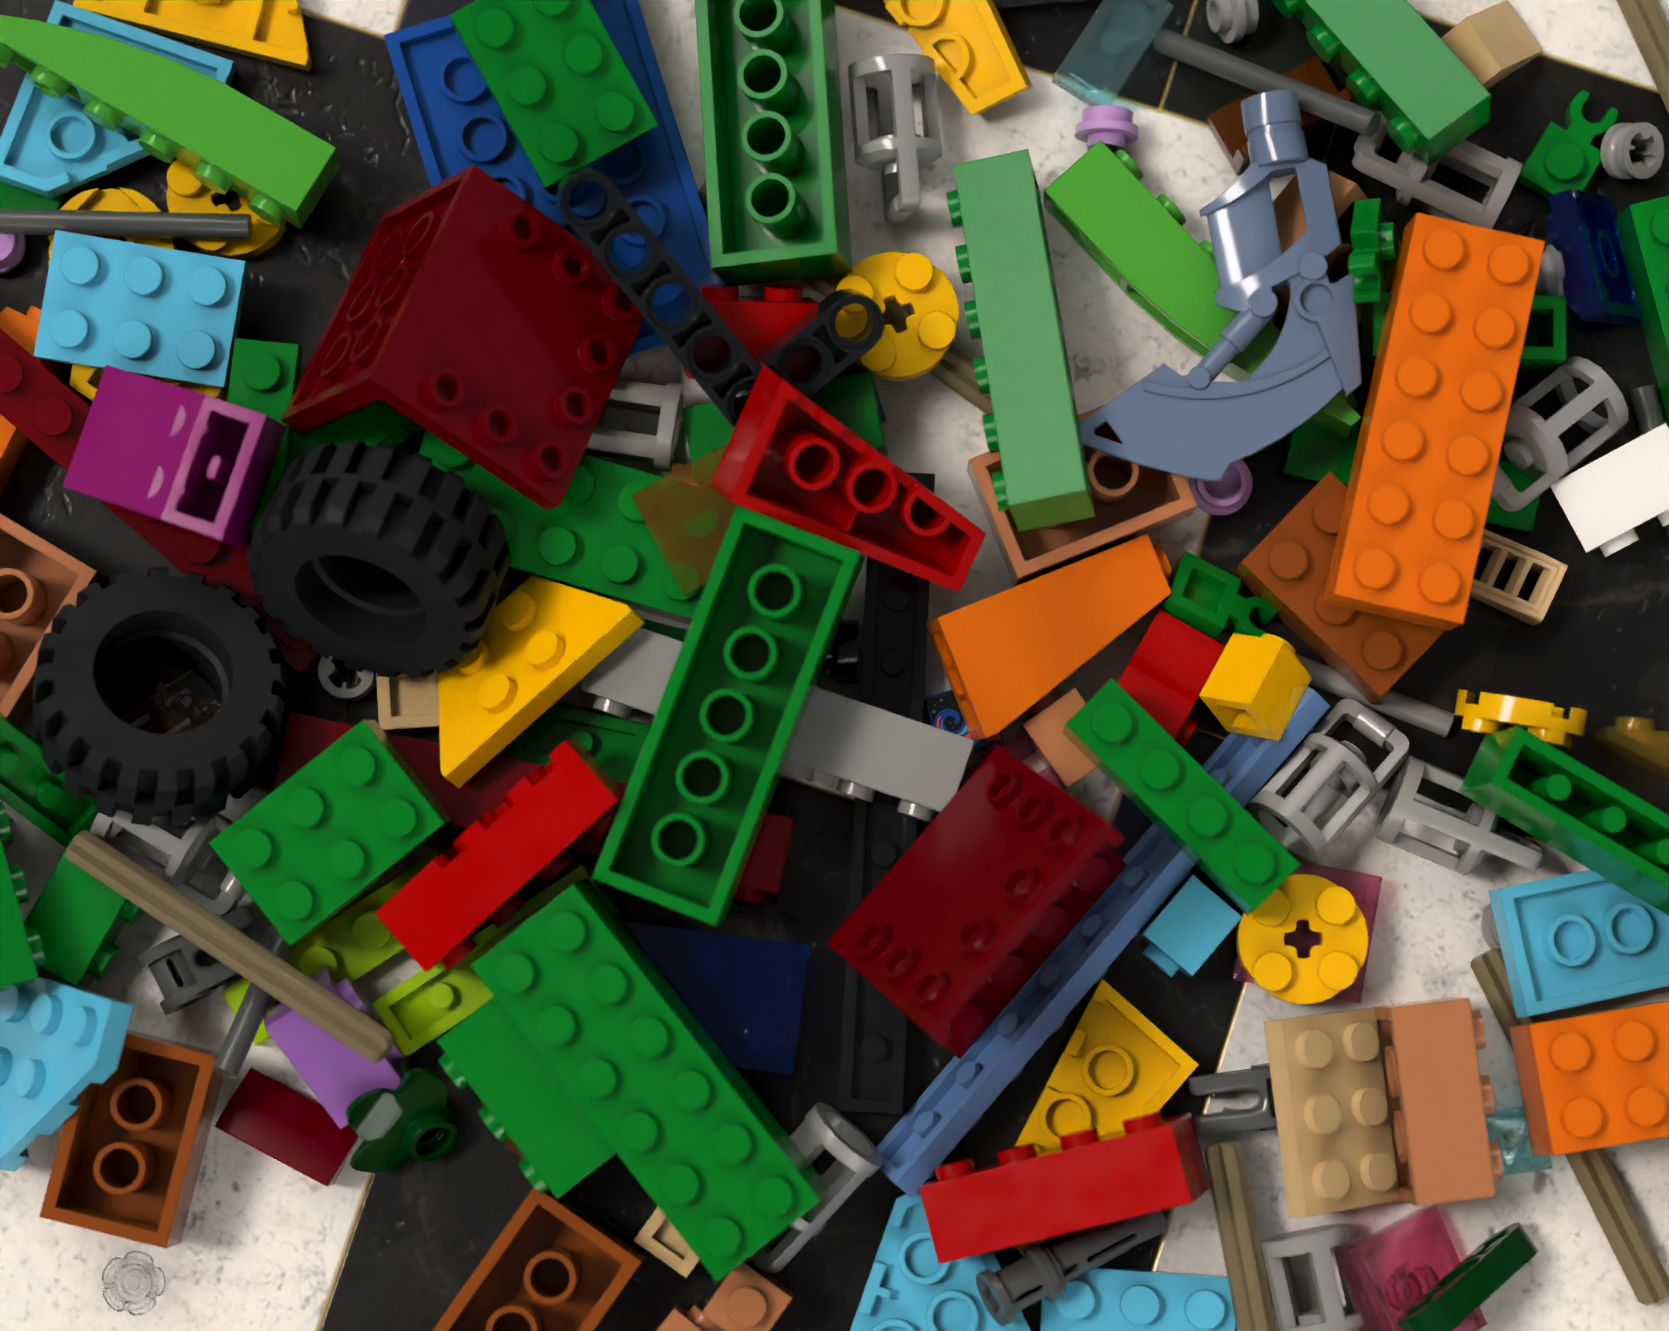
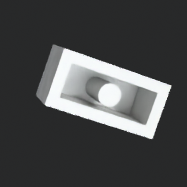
M1666 423L1559 479L1551 486L1586 553L1600 547L1604 557H1607L1639 540L1634 528L1656 516L1662 527L1669 524V428Z

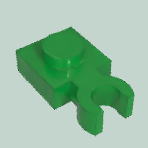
M1585 90L1579 92L1566 109L1565 121L1567 129L1565 130L1551 121L1521 168L1516 180L1567 211L1574 207L1601 162V150L1591 145V141L1603 137L1608 129L1615 124L1618 116V110L1611 107L1603 116L1601 122L1591 123L1587 121L1582 115V106L1587 101L1590 93Z
M1381 198L1355 200L1350 232L1353 251L1349 254L1348 261L1349 274L1354 275L1353 301L1354 303L1380 301L1382 287H1385L1388 261H1396L1398 259L1395 222L1384 223Z
M1187 551L1176 562L1172 578L1169 580L1168 585L1172 593L1162 600L1159 609L1212 639H1215L1223 629L1228 630L1230 636L1233 633L1261 637V635L1268 633L1256 628L1250 619L1266 626L1277 612L1262 597H1249L1246 599L1238 595L1237 592L1242 579Z

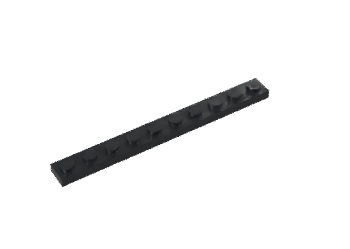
M907 472L934 493L935 474ZM867 556L859 702L922 723L927 644L926 622H928L930 581ZM876 791L873 802L854 797L848 917L917 839L918 818L898 812L897 809L901 799ZM847 961L845 966L838 1111L902 1114L907 1014Z

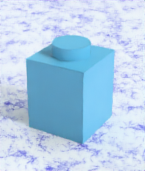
M1190 875L1158 910L1145 929L1138 934L1149 944L1142 954L1169 977H1172L1178 969L1186 976H1193L1240 921L1242 916L1198 878Z

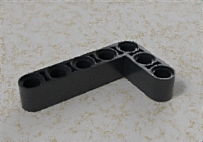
M590 167L576 168L567 173L559 183L556 192L557 205L566 221L733 427L736 426L740 417L734 411L736 395L742 389L754 385L763 364L805 396L811 398L874 347L882 336L885 327L884 315L879 305L860 291L841 289L826 297L752 357L608 177L599 170ZM583 181L597 182L605 191L603 207L592 216L583 217L577 215L569 206L571 190ZM624 233L639 234L646 242L644 258L633 267L618 266L611 258L613 242ZM668 284H675L684 288L687 297L683 311L672 318L660 317L654 313L652 308L654 294L659 288ZM849 304H860L864 306L867 312L865 328L854 337L839 335L836 329L838 313ZM710 335L722 337L727 343V353L721 364L713 368L698 366L693 358V351L698 341ZM798 345L814 347L817 353V363L813 371L804 377L796 378L789 376L785 370V359L791 349Z

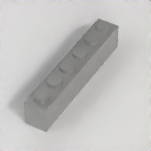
M639 627L585 676L581 690L596 695L593 704L595 709L628 720L633 708L655 715L683 642ZM815 687L782 772L810 782L815 770L840 778L836 791L869 802H873L876 791L901 799L897 809L898 812L931 823L936 817L937 812H940L960 790L975 741Z

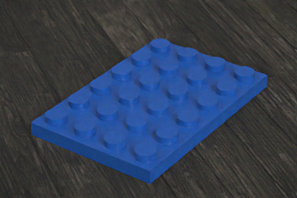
M590 0L658 125L582 168L590 167L599 170L613 182L699 291L700 285L725 284L711 269L708 222L638 0ZM449 15L384 34L431 188L464 169L476 165L583 242L566 221L557 205L556 192L562 179L544 189L542 188L452 27ZM583 181L577 184L571 190L569 196L571 210L583 217L598 213L605 202L603 187L594 181ZM624 233L618 236L611 247V258L615 264L621 267H633L639 264L646 253V242L641 235L636 233ZM668 284L659 288L652 301L654 313L664 318H672L679 315L684 309V298L686 295L684 288L675 284ZM644 319L626 359L668 347L646 319Z

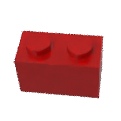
M700 285L701 294L752 357L818 305L811 297H802V287L769 285L764 286V296H739V286ZM685 295V298H684V308H685V305H686V302H687V297H686V295ZM716 335L700 339L693 351L694 362L703 368H713L721 364L727 353V343L722 337ZM798 345L791 349L785 359V370L789 376L796 378L804 377L813 371L817 363V353L814 347ZM683 366V372L688 379H694Z

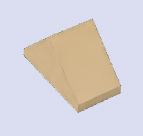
M1508 0L1466 17L1441 37L1442 41L1486 90L1543 52Z

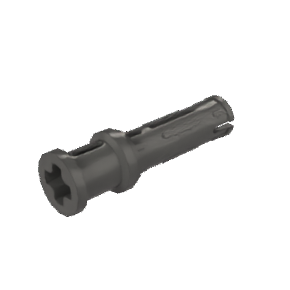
M1160 1210L1082 1229L1048 1248L1042 1244L1039 1246L1034 1244L1023 1250V1258L994 1273L986 1269L976 1275V1284L981 1299L993 1319L1004 1327L1015 1321V1313L1045 1298L1052 1302L1061 1297L1062 1292L1066 1290V1283L1076 1279V1277L1091 1269H1095L1146 1240L1167 1231V1222L1164 1213Z

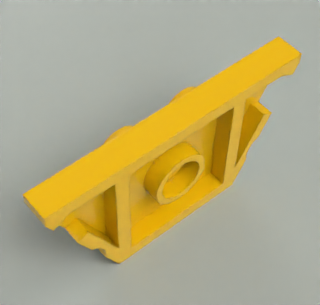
M74 0L73 6L142 30L308 72L311 68L312 61L299 0Z
M531 575L494 608L479 645L471 656L462 660L460 664L438 674L440 771L443 776L457 788H460L645 623L642 618L626 604Z

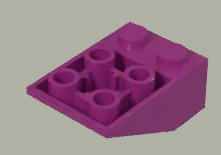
M106 365L62 487L243 549L287 427L267 415Z

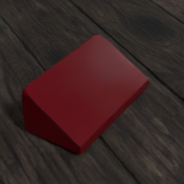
M254 1068L249 1069L215 1124L216 1128L328 1187L335 1184L360 1137L350 1128L349 1124L340 1129L322 1104Z

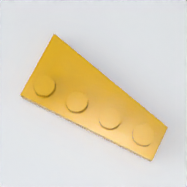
M883 0L886 4L884 7L900 26L905 27L922 48V54L935 59V70L971 115H980L1033 87L993 0Z
M1101 979L1014 1147L1034 1142L1036 1151L1040 1152L1061 1146L1059 1136L1071 1132L1097 1127L1099 1136L1123 1130L1122 1120L1159 1111L1199 1064L1106 981ZM1047 1238L1013 1247L1023 1255V1250L1034 1244L1039 1246Z

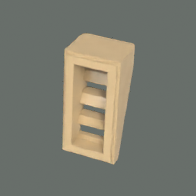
M1483 529L1479 552L1483 547L1491 551L1492 554L1479 581L1473 579L1469 596L1531 626L1541 623L1568 565L1539 551ZM1505 559L1516 563L1502 591L1492 586ZM1529 570L1540 574L1528 601L1517 596Z

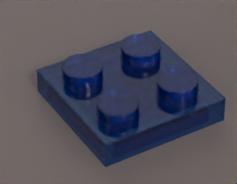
M1569 189L1548 196L1552 214L1546 217L1547 230L1554 248L1558 252L1562 251L1569 275L1563 278V289L1571 310L1574 313L1579 312L1581 321L1622 325L1642 319L1643 316L1611 197L1577 189Z

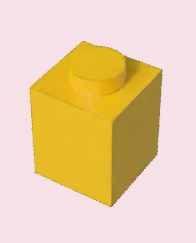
M1233 633L1199 696L1227 732L1279 741L1312 677L1295 656L1296 651L1294 647L1286 640L1272 634H1263L1261 637Z

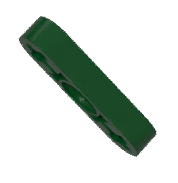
M1519 1222L1507 1226L1480 1244L1397 1319L1396 1323L1402 1331H1452L1531 1260L1538 1252L1537 1247Z

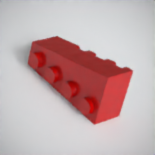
M765 364L762 365L710 483L732 503L853 549L865 556L959 593L986 533Z
M578 739L563 741L548 755L552 759L550 763L545 767L540 766L530 775H526L506 793V796L502 799L504 803L495 811L491 809L476 820L453 842L454 847L446 854L441 853L374 913L425 972L434 969L440 963L448 972L478 946L470 937L489 920L499 928L527 903L519 893L538 876L548 885L576 860L568 850L587 833L597 842L610 831L618 811L617 807L623 799L624 791Z
M1160 1111L1122 1120L1123 1130L1099 1136L1097 1127L1071 1132L1059 1136L1061 1146L1040 1152L1036 1151L1034 1142L1018 1145L996 1152L998 1163L979 1168L974 1167L972 1158L935 1167L937 1179L919 1186V1191L938 1264L1192 1203L1211 1187L1191 1112L1162 1119Z

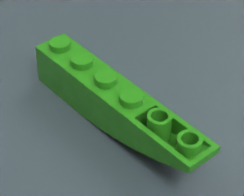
M0 15V68L6 69L9 63H12L30 73L28 77L29 82L46 95L61 100L64 94L77 100L85 105L83 112L100 126L115 132L120 125L140 137L138 144L154 157L166 163H171L173 158L176 157L195 168L193 176L213 191L225 195L230 188L249 199L248 207L250 210L273 225L281 226L285 220L302 229L340 168L336 147L218 80L169 58L105 36L39 20Z
M1100 140L1044 189V207L1136 305L1175 339L1204 358L1221 338L1219 334L1237 315L1216 305L1214 292L1220 290L1213 246L1207 240H1203L1198 244L1182 227L1186 223V219L1179 208L1164 194H1160L1155 198L1140 182L1143 178L1142 171L1125 151L1117 149L1113 153ZM1269 321L1242 353L1238 352L1221 372L1237 382L1245 381L1269 356L1278 341L1281 331ZM1342 390L1329 404L1308 421L1347 439L1356 431L1361 417L1355 411L1359 407V403L1353 394L1346 398Z

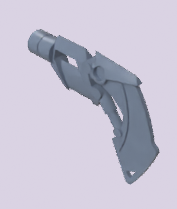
M1293 90L1268 91L1241 101L1239 105L1245 136L1248 139L1247 148L1250 165L1229 189L1199 210L1200 217L1207 216L1219 279L1220 290L1214 292L1216 305L1237 315L1219 334L1221 338L1200 363L1190 370L1188 375H1180L1163 364L1081 421L1079 424L1083 445L1143 467L1178 476L1217 482L1224 477L1230 464L1256 454L1283 439L1321 411L1342 390L1346 398H1348L1362 383L1356 303L1353 301L1354 275L1348 274L1336 283L1329 282L1327 277L1326 259L1341 245V238L1327 164L1309 158L1305 134L1302 130L1303 123L1298 96ZM1296 174L1306 231L1282 254L1269 182L1273 178ZM1286 286L1289 287L1290 301L1286 321L1278 341L1269 356L1245 381H1214L1238 352L1242 353L1262 328L1276 317L1278 302L1273 292ZM1107 422L1122 444L1095 435V430Z

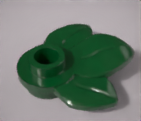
M423 1068L410 1069L403 1076L395 1091L388 1088L370 1090L356 1098L346 1110L347 1122L350 1128L365 1140L351 1159L350 1165L353 1169L370 1173L384 1172L393 1169L410 1156L421 1162L437 1160L454 1147L458 1139V1120L451 1106L446 1103L448 1087L440 1076Z

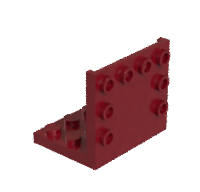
M472 165L382 214L280 421L298 433L303 434L325 423L332 424L340 416L355 409L358 411L363 410L370 402L381 399L548 511L560 506L645 317L586 244L476 165Z
M997 746L828 940L827 944L943 1047L945 1046L960 1059L1125 869L1127 864L1105 844L1107 842L1116 848L1124 837L1107 821L1010 753Z

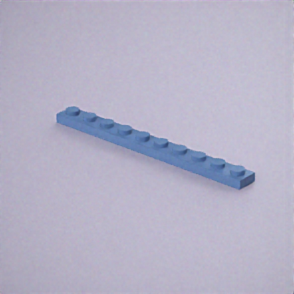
M1307 687L1279 741L1231 732L1203 764L1202 768L1244 808L1255 794L1272 779L1274 772L1295 747L1312 733L1316 723L1330 708V705L1315 690ZM1154 823L1122 859L1127 866L966 1053L960 1059L956 1056L952 1058L876 1147L883 1160V1164L879 1169L911 1198L919 1190V1186L936 1174L934 1168L941 1165L943 1160L966 1133L978 1125L984 1112L1007 1085L1021 1074L1025 1064L1047 1038L1063 1025L1067 1015L1087 991L1104 977L1108 967L1134 936L1145 929L1151 916L1174 889L1189 877L1195 864Z

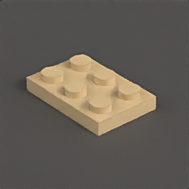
M1375 1007L1265 1021L1264 1028L1289 1218L1311 1217L1401 1200Z

